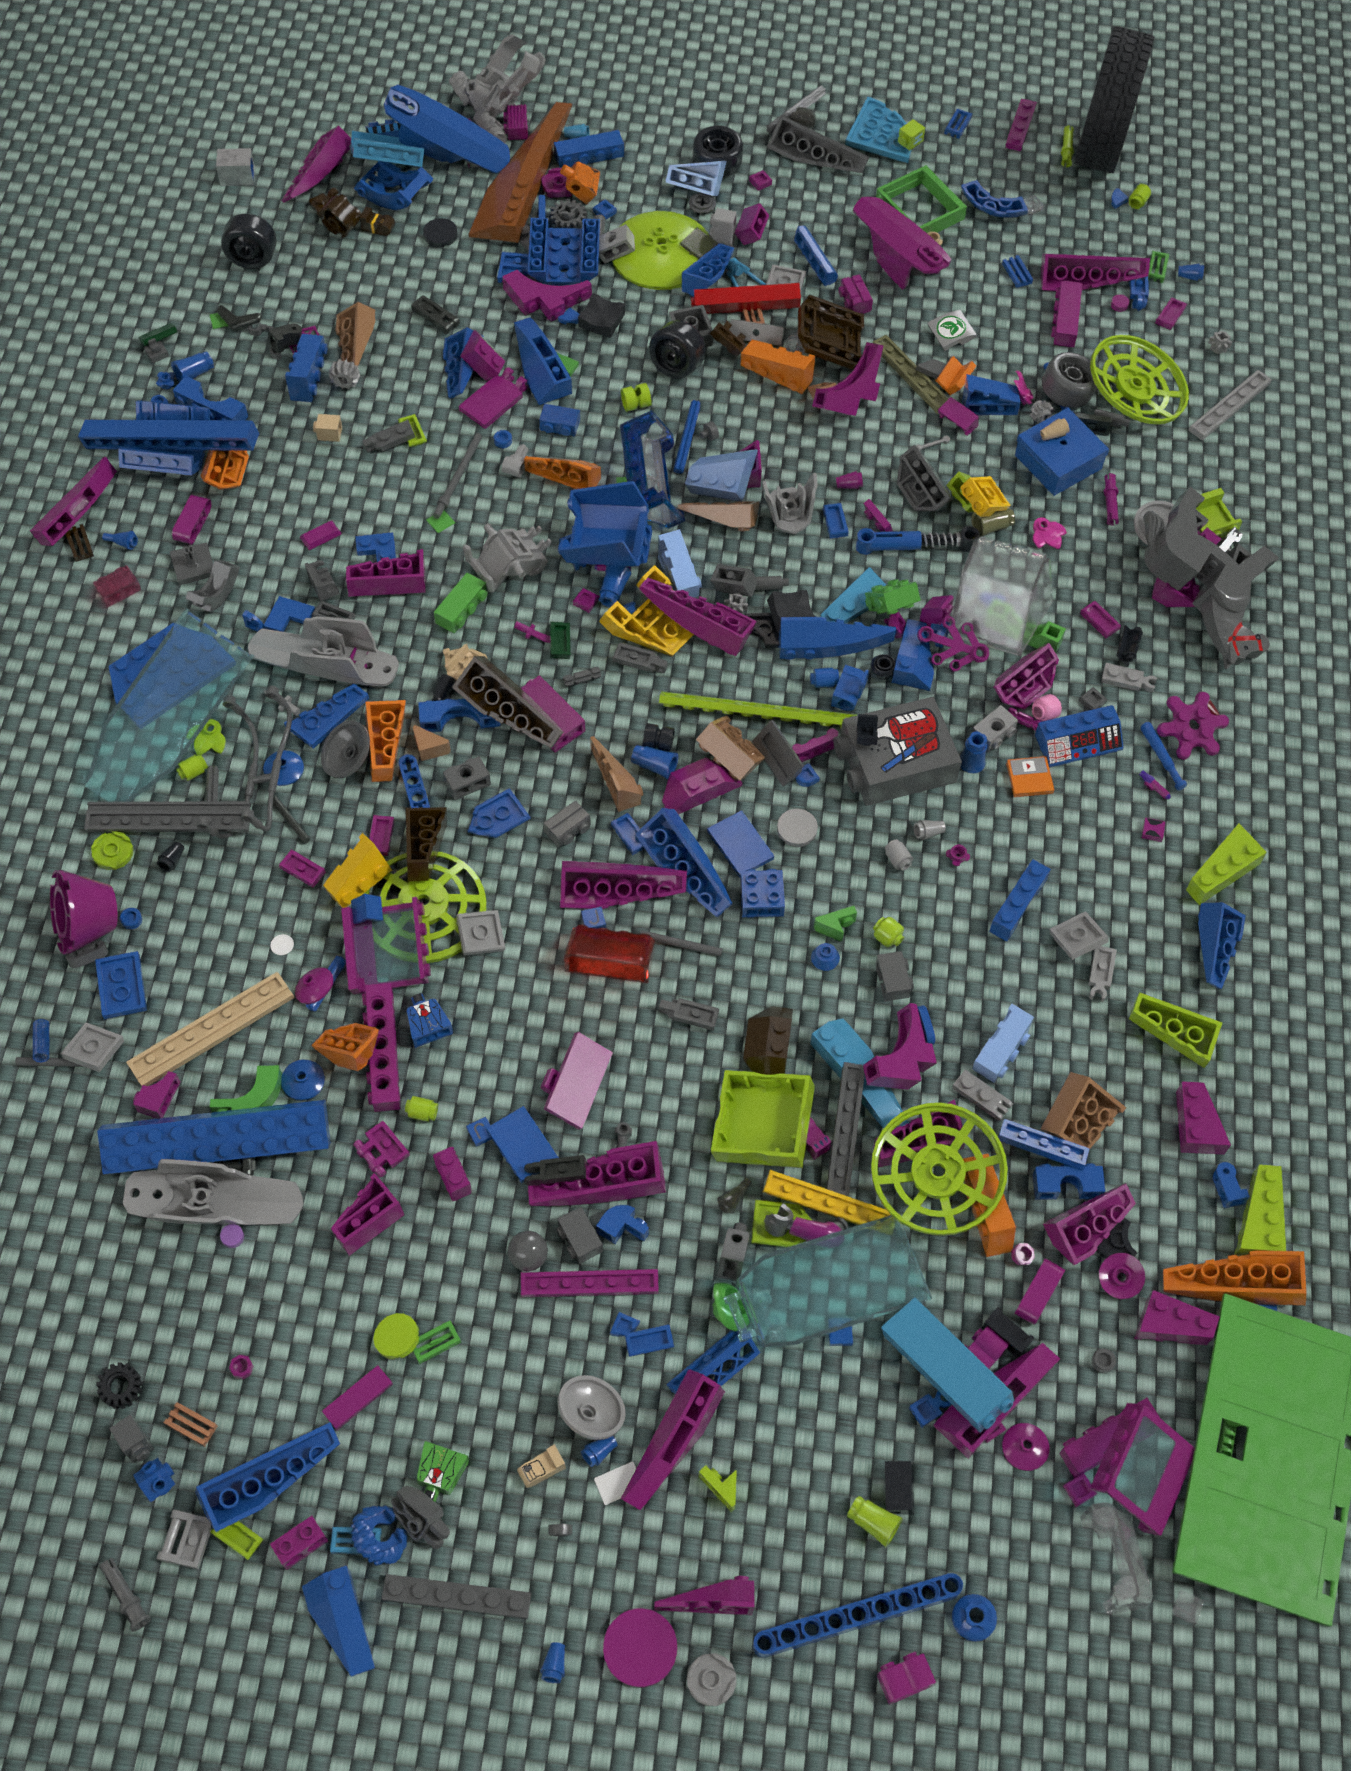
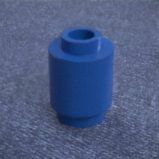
M833 667L814 669L813 673H810V682L815 688L834 687L838 684L839 672L838 669H833Z

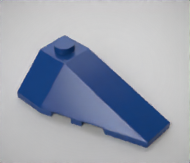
M907 619L892 683L930 691L934 677L930 643L921 642L917 638L918 630L927 626L925 622ZM923 631L921 634L922 637L927 638L928 634L925 631Z
M1223 902L1201 903L1198 914V926L1206 983L1217 989H1222L1230 969L1229 960L1236 954L1234 947L1236 942L1241 941L1246 915Z
M347 1565L323 1573L303 1585L302 1588L309 1613L350 1676L352 1677L375 1669L354 1583Z

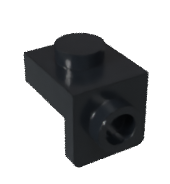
M858 714L856 727L857 744L864 746L877 745L878 715Z

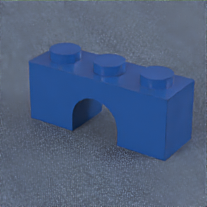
M1041 1164L1035 1167L1032 1174L1035 1200H1057L1061 1192L1060 1184L1062 1183L1073 1184L1078 1190L1079 1199H1093L1105 1193L1103 1166L1085 1164L1084 1169L1080 1170L1066 1164L1061 1166Z

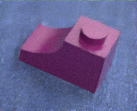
M168 1071L165 1077L158 1083L150 1086L142 1085L140 1091L136 1092L133 1099V1105L137 1112L156 1119L163 1118L181 1083L177 1074Z

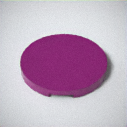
M644 1608L628 1610L615 1618L606 1631L603 1643L604 1659L609 1671L622 1683L635 1688L653 1686L668 1675L675 1663L677 1656L675 1632L670 1623L661 1614L653 1610Z

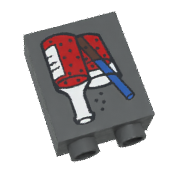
M934 696L865 713L868 715H878L877 745L864 746L857 744L856 727L858 715L843 719L841 734L833 739L837 758L839 760L847 759L851 768L846 772L848 786L853 794L861 793L866 806L957 782L962 761Z

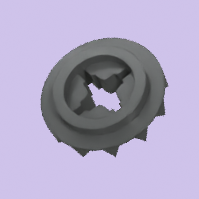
M694 194L689 199L690 210H693L694 214L699 212L700 215L702 213L708 215L709 212L714 211L716 200L708 194Z

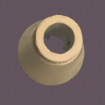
M1058 418L1040 430V434L1045 441L1066 436L1070 429L1064 418Z

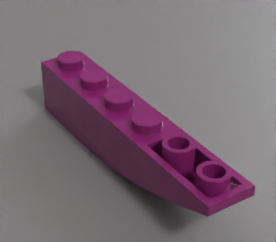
M103 457L30 530L41 545L53 546L101 495L117 472L107 457Z

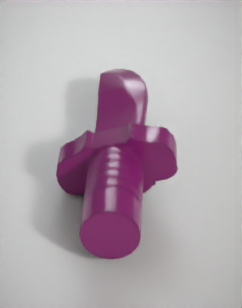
M518 621L515 623L514 628L526 633V639L534 636L541 641L550 643V636L536 631V625L532 624L529 627Z

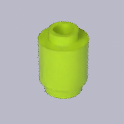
M1138 184L1129 197V205L1133 209H1140L1145 205L1151 196L1149 186L1146 184Z
M201 754L193 755L178 763L179 768L176 771L182 780L186 779L189 781L204 773L208 765Z
M412 1096L411 1100L407 1099L405 1112L408 1113L409 1118L427 1122L430 1120L435 1121L439 1104L434 1103V1100Z

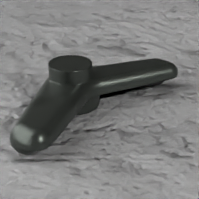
M220 305L217 309L220 317L235 332L244 327L259 323L262 317L260 313L236 316L223 305Z

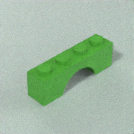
M996 598L988 609L984 626L1037 649L1050 643L1055 653L1059 649L1066 628L1050 621L1041 625L1028 623L1016 614L1013 605Z

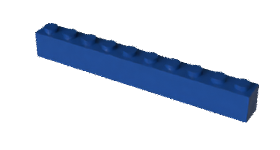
M85 420L78 438L86 449H119L122 447L140 450L253 451L259 432L254 422L248 420Z

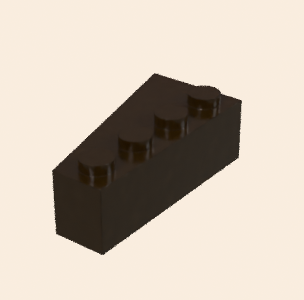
M447 807L405 808L408 881H429L447 827Z

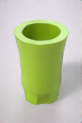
M861 1496L854 1500L847 1513L848 1518L854 1520L855 1524L875 1537L885 1548L895 1536L903 1520L902 1517L886 1511Z

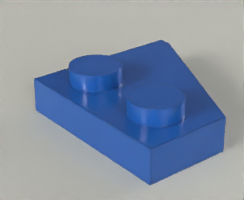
M502 252L497 277L498 283L503 282L502 276L518 270L524 276L529 275V254Z

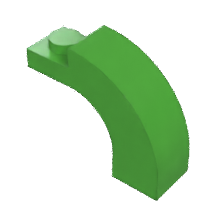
M279 1065L257 1066L256 1081L251 1091L235 1099H210L211 1111L221 1112L272 1106L281 1089L282 1072Z

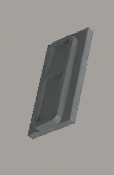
M770 720L752 742L765 757L764 760L784 787L801 773L804 765L775 722Z

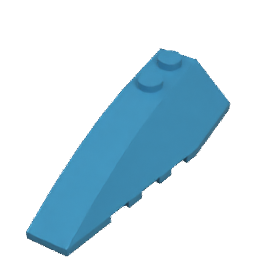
M844 1018L828 1021L812 1033L810 1044L840 1079L844 1062L864 1065L874 1058L871 1049ZM864 1076L861 1103L884 1129L893 1118L903 1111L891 1088L867 1085L866 1077ZM908 1120L903 1121L897 1127L908 1124Z

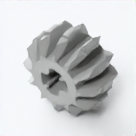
M341 359L337 362L333 361L329 369L330 382L334 383L335 387L340 386L342 389L346 387L350 390L351 387H356L360 379L358 366L354 365V361L348 362L347 359L345 361Z

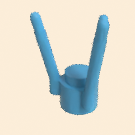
M736 258L729 260L726 266L728 270L726 275L730 277L734 287H739L734 276H740L743 272L759 284L766 285L762 280L749 272V267L739 262Z

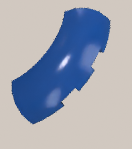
M978 180L961 185L962 192L967 200L984 213L1001 218L1020 217L1028 213V208L1022 196L1016 198H994L979 184Z

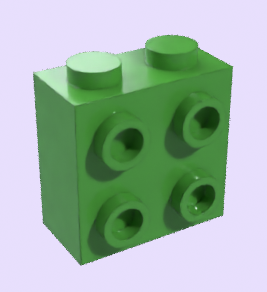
M898 579L890 580L887 582L888 585H876L871 587V591L865 592L866 606L869 608V611L877 612V614H894L898 612L899 608H911L914 606V603L921 601L917 583L909 582L908 579L901 581Z

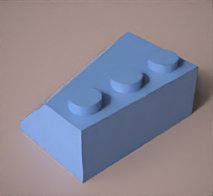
M758 450L701 457L690 466L685 485L690 493L742 502Z

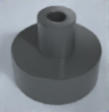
M713 421L703 425V431L700 432L702 439L707 437L710 441L719 438V431Z

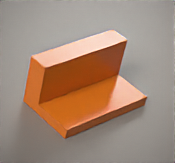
M952 356L935 381L949 395H952L961 390L965 384L966 375H971L976 365L973 361H970L963 366Z

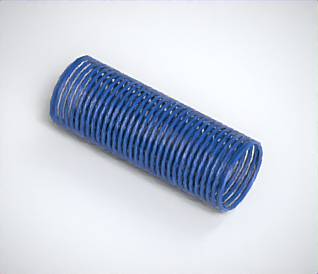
M38 1019V1024L37 1020L33 1022L32 1058L36 1062H45L50 1057V1024L45 1019Z

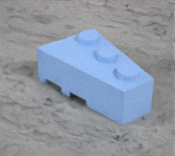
M680 529L658 535V560L665 575L671 582L672 589L674 591L684 590L689 592V596L698 597L699 588L702 587L701 580L696 576L694 565L691 562Z
M1011 1004L1003 1021L999 1022L997 1030L989 1038L976 1058L972 1070L995 1083L998 1077L1002 1079L1008 1070L1006 1066L1008 1062H1014L1020 1052L1017 1049L1020 1045L1025 1046L1031 1035L1028 1034L1034 1017Z

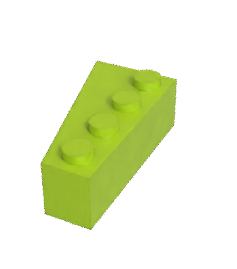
M1238 823L1191 878L1186 891L1201 905V903H1204L1259 866L1267 852Z
M1140 992L1134 1001L1129 1020L1203 1068L1211 1060L1222 1026V1022Z

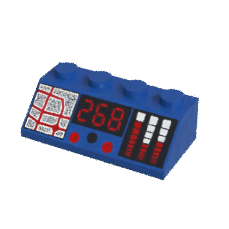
M1113 705L1039 722L1035 732V737L1042 754L1047 756L1049 768L1121 751L1124 748L1120 719Z

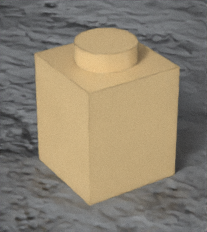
M318 414L317 421H314L313 431L316 432L318 440L340 442L342 432L340 415Z

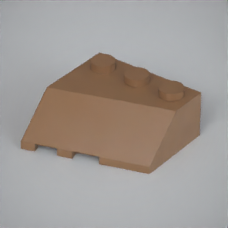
M726 715L712 721L696 740L703 751L710 752L714 756L713 759L720 766L724 765L729 770L728 773L732 778L742 780L765 757L751 741L742 738L741 730L738 727L731 726L729 724L731 719Z
M1070 1072L1041 1130L1047 1134L1091 1148L1101 1137L1103 1129L1106 1126L1110 1127L1115 1122L1113 1118L1119 1112L1123 1113L1126 1107L1090 1077Z

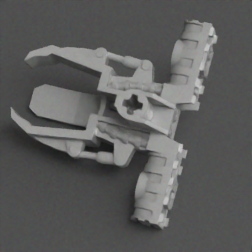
M513 34L502 40L494 55L489 57V63L480 74H477L476 79H469L463 71L454 73L449 79V84L453 86L452 88L457 96L460 97L461 102L463 101L464 107L467 104L474 107L473 110L476 112L473 117L474 122L504 143L507 142V136L503 131L504 127L495 117L498 113L501 114L507 105L516 104L515 101L521 95L520 91H523L524 86L536 78L546 60L541 52L532 55L525 51L521 65L510 77L506 75L504 71L516 51L523 45L528 44Z

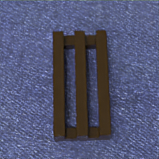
M80 524L79 528L73 526L72 530L66 532L76 562L94 557L83 524ZM82 532L88 553L84 552L78 533ZM71 535H75L81 555H77Z

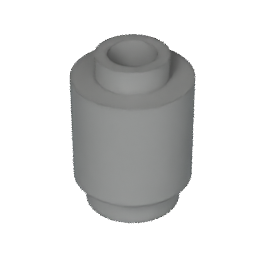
M896 839L885 846L886 855L896 870L903 871L912 865L913 857L903 842H899Z

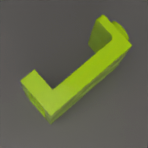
M1222 488L1201 494L1205 499L1196 510L1209 520L1199 530L1201 533L1207 527L1218 537L1223 538L1233 527H1236L1238 530L1240 529L1242 520H1235L1223 503L1224 491Z

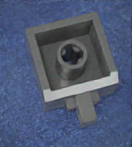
M703 305L669 312V322L680 320L691 324L703 337L705 347L713 346V336L710 335L712 326Z

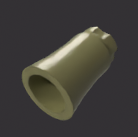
M1010 508L1006 511H995L991 516L980 517L973 512L971 523L973 527L979 530V538L989 533L1013 526L1015 524V515Z

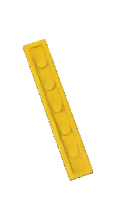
M772 1170L768 1173L763 1193L836 1218L840 1217L845 1221L889 1236L892 1235L896 1219L886 1209Z

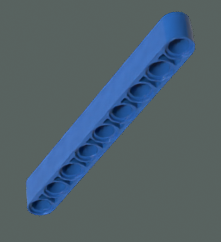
M948 1573L766 1629L755 1636L753 1651L759 1657H770L957 1598L962 1591L963 1581L957 1574ZM952 1581L955 1583L956 1592L951 1593L947 1591L945 1582ZM929 1588L932 1590L933 1599H925L921 1592L922 1589ZM901 1595L907 1596L911 1602L910 1606H902L898 1601V1597ZM878 1602L884 1603L887 1606V1613H878L875 1609V1604ZM855 1609L861 1610L864 1614V1620L856 1621L853 1619L852 1611ZM833 1616L839 1618L841 1627L832 1628L828 1623V1619ZM807 1624H814L817 1627L818 1633L815 1636H810L805 1632ZM790 1631L793 1633L794 1641L791 1643L784 1642L781 1638L782 1632ZM761 1638H766L770 1641L771 1648L765 1651L761 1650L757 1645V1641Z

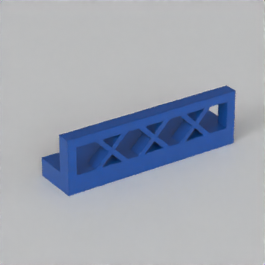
M1004 1119L998 1135L999 1140L1003 1143L1083 1170L1090 1149Z
M743 1329L740 1331L731 1330L666 1385L672 1393L676 1394L688 1369L706 1377L714 1374V1382L722 1386L758 1356L760 1351L747 1331ZM748 1344L752 1351L744 1357L739 1356L741 1348ZM727 1359L733 1360L731 1368L728 1371H722L723 1363Z

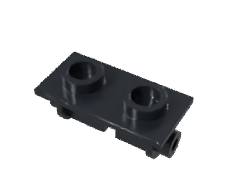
M1127 625L1124 626L1116 656L1126 667H1129V663L1137 657L1139 648L1137 643H1140L1143 635L1142 628L1140 627L1130 630Z

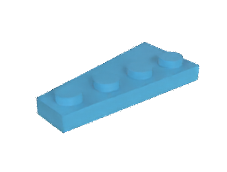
M869 567L820 617H825L830 622H835L836 619L844 620L846 624L869 610L865 603V592L871 591L873 586H885L886 584Z

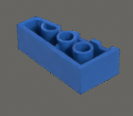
M301 335L297 345V352H294L293 363L290 362L289 364L290 372L285 374L291 401L312 403L313 396L317 394L316 384L320 381V369L324 367V354H327L328 345L324 342V336Z

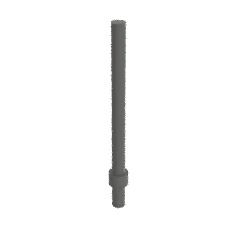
M475 434L444 495L440 496L437 502L438 506L433 513L434 518L439 519L444 509H447L450 503L449 499L482 439L481 434Z

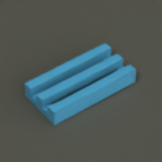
M332 1527L330 1553L362 1554L357 1553V1548L336 1547V1544H354L351 1540L352 1538H337V1534H352V1527ZM373 1528L376 1540L381 1542L382 1529Z

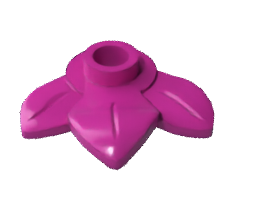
M1016 370L1015 372L1018 374L1019 380H1014V383L1019 390L1020 401L1023 405L1032 404V399H1034L1033 394L1027 388L1023 374Z
M1042 517L1037 518L1033 523V542L1038 548L1043 547L1046 543L1055 549H1060L1062 544L1061 536L1067 533L1060 523L1050 522Z

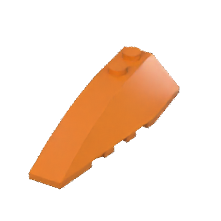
M1256 1250L1246 1255L1237 1256L1236 1254L1228 1256L1226 1259L1216 1261L1211 1259L1201 1264L1194 1265L1191 1263L1163 1269L1164 1292L1215 1301H1222V1296L1226 1293L1255 1304L1306 1306L1304 1251Z

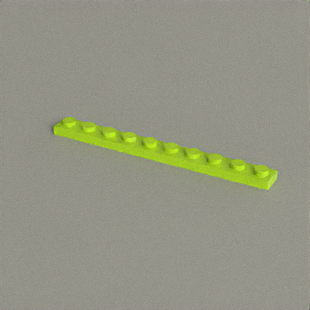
M661 691L659 696V703H663L665 707L680 705L688 710H694L697 707L702 708L705 712L722 710L724 714L738 712L746 717H753V714L761 715V718L764 719L780 717L782 721L788 722L797 719L805 724H812V721L820 722L822 726L838 724L841 728L843 719L857 716L854 714Z

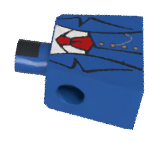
M421 993L412 996L411 1000L414 1006L406 1010L415 1048L453 1034L451 1022L436 999L426 1001Z

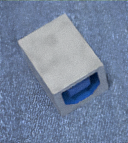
M251 148L217 149L216 168L220 186L254 185L255 166Z

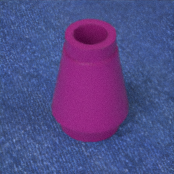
M854 471L836 477L837 488L859 489V487H863L862 472Z

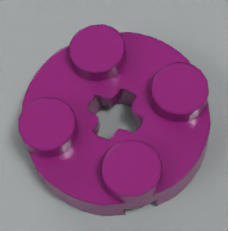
M561 168L550 169L548 174L542 176V188L549 198L570 197L573 195L565 187L567 178L560 174Z

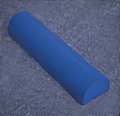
M804 225L797 226L794 241L824 286L833 284L838 278L837 272L808 228Z

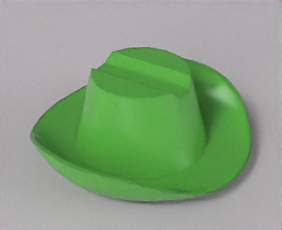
M715 1283L713 1287L715 1301L712 1304L714 1316L732 1331H740L747 1327L751 1321L752 1312L745 1296L731 1284Z

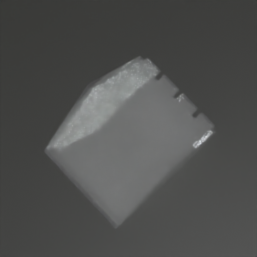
M980 536L977 542L974 541L961 573L952 614L955 626L961 638L969 641L967 635L962 634L960 630L964 623L969 622L973 625V631L979 643L1021 656L1053 601L1050 558H1046L1045 553L1034 550L1030 556H1027L1030 549L1014 546L1012 549L1011 544L996 541L995 545L992 546L993 539ZM965 625L964 630L969 632L970 627Z

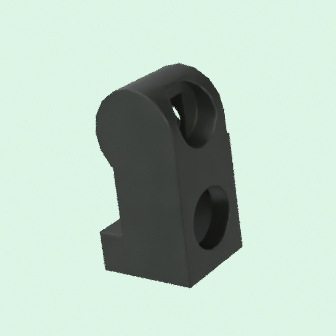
M286 324L268 330V344L277 353L283 352L284 347L298 345L302 335V327L298 324Z

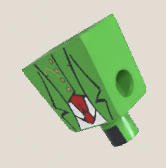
M425 1441L417 1475L418 1484L426 1487L424 1493L434 1502H436L439 1492L450 1495L469 1463L468 1455Z

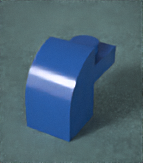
M617 1205L605 1212L596 1225V1233L616 1244L626 1230L644 1242L649 1235V1227L641 1218H634L635 1208L628 1205Z

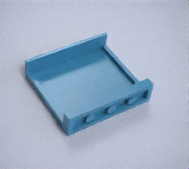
M352 131L351 152L355 158L419 167L423 165L424 148L406 146L399 142V137Z

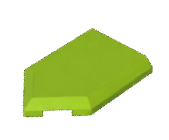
M755 1200L751 1244L797 1248L806 1240L789 1234L790 1230L785 1235L779 1237L769 1234L765 1229L766 1215L777 1214L783 1203ZM784 1203L791 1209L794 1220L796 1217L812 1220L801 1205Z

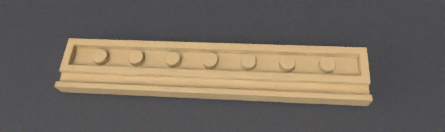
M276 972L128 1060L127 1064L140 1085L149 1086L164 1077L168 1071L176 1070L292 1000L294 995L279 973Z

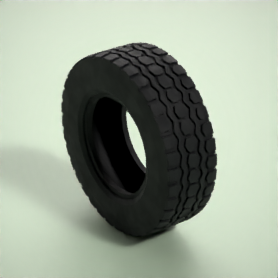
M1114 26L1078 145L1075 164L1107 173L1115 172L1140 93L1155 36Z

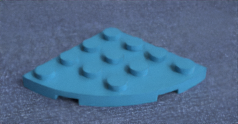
M867 97L845 140V145L908 163L912 149L908 150L898 143L899 129L906 124L905 120L895 110L891 111L885 107V103Z

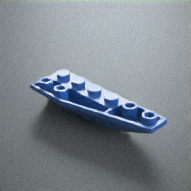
M531 317L514 322L524 377L537 403L541 405L572 394V379L552 344Z

